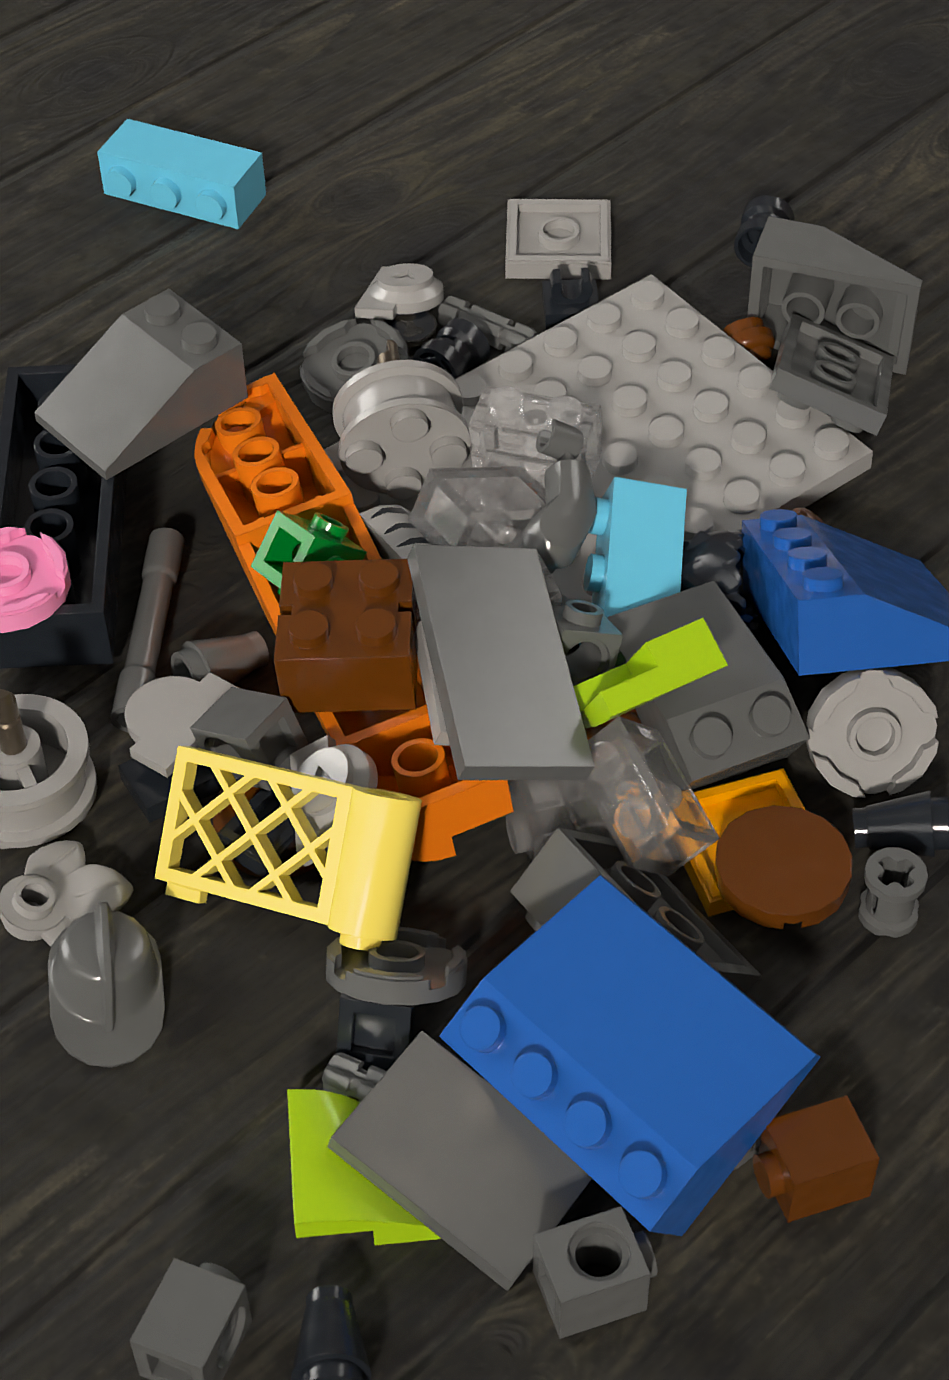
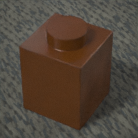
M846 1095L773 1118L762 1132L759 1153L753 1155V1168L761 1191L768 1199L776 1197L789 1223L870 1197L880 1158Z

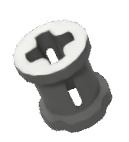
M899 847L884 848L871 855L866 863L864 879L868 888L860 896L858 918L863 926L873 934L898 938L909 934L916 927L919 908L917 898L925 890L928 872L924 862L913 852Z

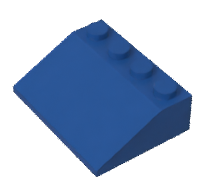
M768 510L760 514V519L742 520V533L744 534L742 546L746 548L743 557V590L799 676L949 661V592L921 561L804 515H797L796 512L791 510Z
M601 875L489 972L439 1035L444 1042L647 1230L676 1236H683L821 1058L803 1041Z

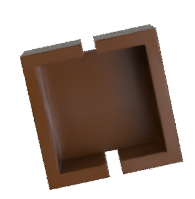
M375 559L283 562L279 601L281 615H278L274 664L280 696L287 697L293 712L416 709L418 663L414 632L419 624L420 613L408 560Z

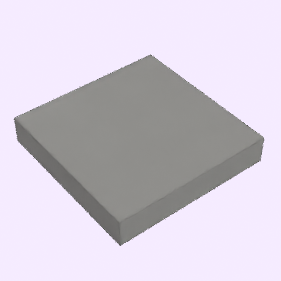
M508 199L506 278L550 279L552 270L560 269L561 279H581V268H588L591 273V279H611L610 200Z

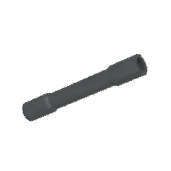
M171 528L155 529L149 536L142 569L143 583L125 667L119 676L110 717L112 724L124 732H128L125 721V707L129 698L141 686L156 679L155 673L172 589L178 580L185 545L182 534Z

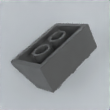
M557 828L510 891L526 908L528 912L525 918L530 926L537 931L601 875L743 993L752 988L762 976L632 841Z

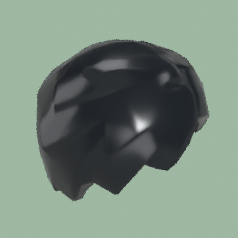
M699 531L689 541L683 542L680 592L715 581L749 630L758 629L761 616L752 613L754 610L753 605L745 598L739 587L741 585L739 570L746 550L742 546L744 534L738 531H714L710 533Z

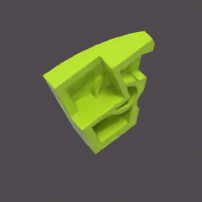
M704 618L646 642L626 664L573 686L584 728L601 725L728 666Z
M287 1089L296 1238L373 1231L374 1245L441 1239L327 1147L333 1134L360 1102L345 1095L329 1091Z

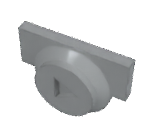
M405 263L389 267L382 266L355 306V318L393 320L397 314H413L430 310L439 305L444 299L443 283L433 276V271L429 267L424 265Z
M210 672L200 682L187 677L169 676L152 680L141 686L132 694L125 707L127 730L131 738L136 742L130 748L131 757L168 778L174 771L178 746L199 748L190 727L231 687L236 686Z
M326 735L290 754V766L293 771L377 789L378 773L376 765L367 753L350 744L336 745V740ZM292 787L294 796L303 790ZM319 794L302 807L318 837L332 827L337 802L336 797ZM295 830L296 853H298L305 846ZM310 859L304 866L306 867L314 862Z

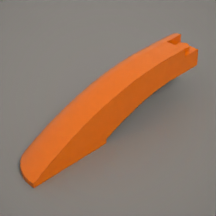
M273 373L248 384V398L219 414L217 420L210 428L200 429L195 443L194 455L197 469L206 491L276 635L278 615H281L279 608L280 595L277 593L279 587L250 566L277 510L308 520H312L315 512L334 518L349 528L346 538L367 551L363 560L382 558L354 504L351 491L278 377ZM417 657L416 709L315 712L326 735L336 740V745L350 744L356 746L373 759L378 773L377 789L403 793L422 800L411 860L429 862L456 856L452 840L453 836L514 812L507 780H458L450 746L434 745Z

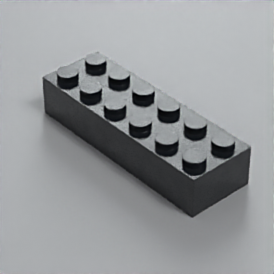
M77 364L8 367L0 423V528H25L26 535L41 538V532L52 537L65 551L71 586L65 602L49 618L27 629L0 633V669L111 664L114 662L128 468L105 480L36 421L34 413Z

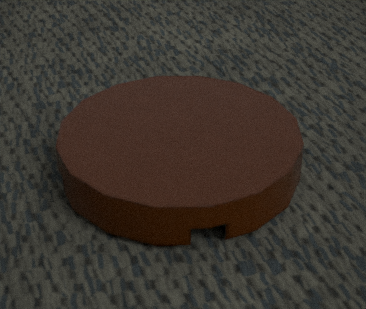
M772 805L747 811L729 823L717 842L714 869L717 877V887L722 899L743 918L768 928L783 929L784 923L795 924L802 922L801 928L819 924L835 913L841 906L850 888L852 854L843 835L821 816L798 807Z

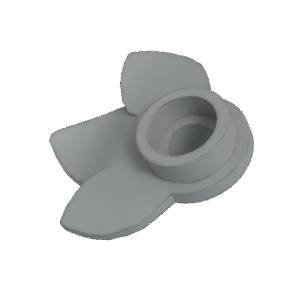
M69 840L53 842L39 848L30 855L26 863L24 875L11 879L3 886L0 891V919L5 929L14 937L25 941L44 939L51 946L60 933L68 928L72 922L87 913L94 912L99 902H108L112 911L120 910L132 896L133 886L126 878L112 868L98 864L85 865V852L80 842ZM24 901L35 902L41 906H31Z

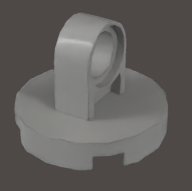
M873 668L842 673L821 689L808 711L806 729L810 739L806 741L810 759L831 786L852 797L865 798L864 793L876 794L886 790L890 795L901 792L923 776L937 754L939 742L935 738L937 729L936 718H938L936 706L914 679L893 668Z

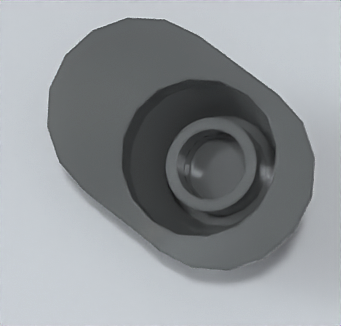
M99 902L94 912L87 913L72 922L51 945L48 959L50 1018L56 1039L69 1055L88 1065L112 1068L134 1062L152 1048L161 1033L165 1011L161 956L155 939L133 917L119 911H112L108 902Z

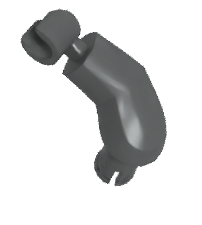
M556 419L552 420V432L542 429L539 431L536 439L537 452L557 459V462L546 469L544 474L545 506L531 519L521 534L523 548L537 549L545 582L555 569H562L573 563L597 514L589 466L585 461L575 460L583 446V433L578 428Z

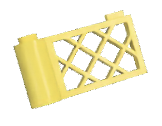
M178 746L155 879L167 882L165 895L200 904L206 903L207 895L211 893L328 925L329 929L340 933L339 942L343 946L369 951V949L380 946L382 941L397 939L422 800L403 793L352 785L192 746ZM197 764L211 767L224 791L204 808L193 791ZM232 773L244 775V777L236 781ZM265 780L269 782L282 806L259 822L244 793L259 781ZM290 787L303 790L294 796ZM319 794L336 797L337 802L332 827L318 837L302 807ZM231 804L247 833L225 849L210 819ZM289 818L305 848L285 863H282L266 834ZM197 830L212 859L197 871L180 868L184 839ZM251 845H254L269 872V875L253 887L244 884L232 862L234 858ZM310 859H312L323 878L318 904L304 901L289 876ZM219 871L223 879L212 875ZM276 885L280 894L270 892L269 890Z

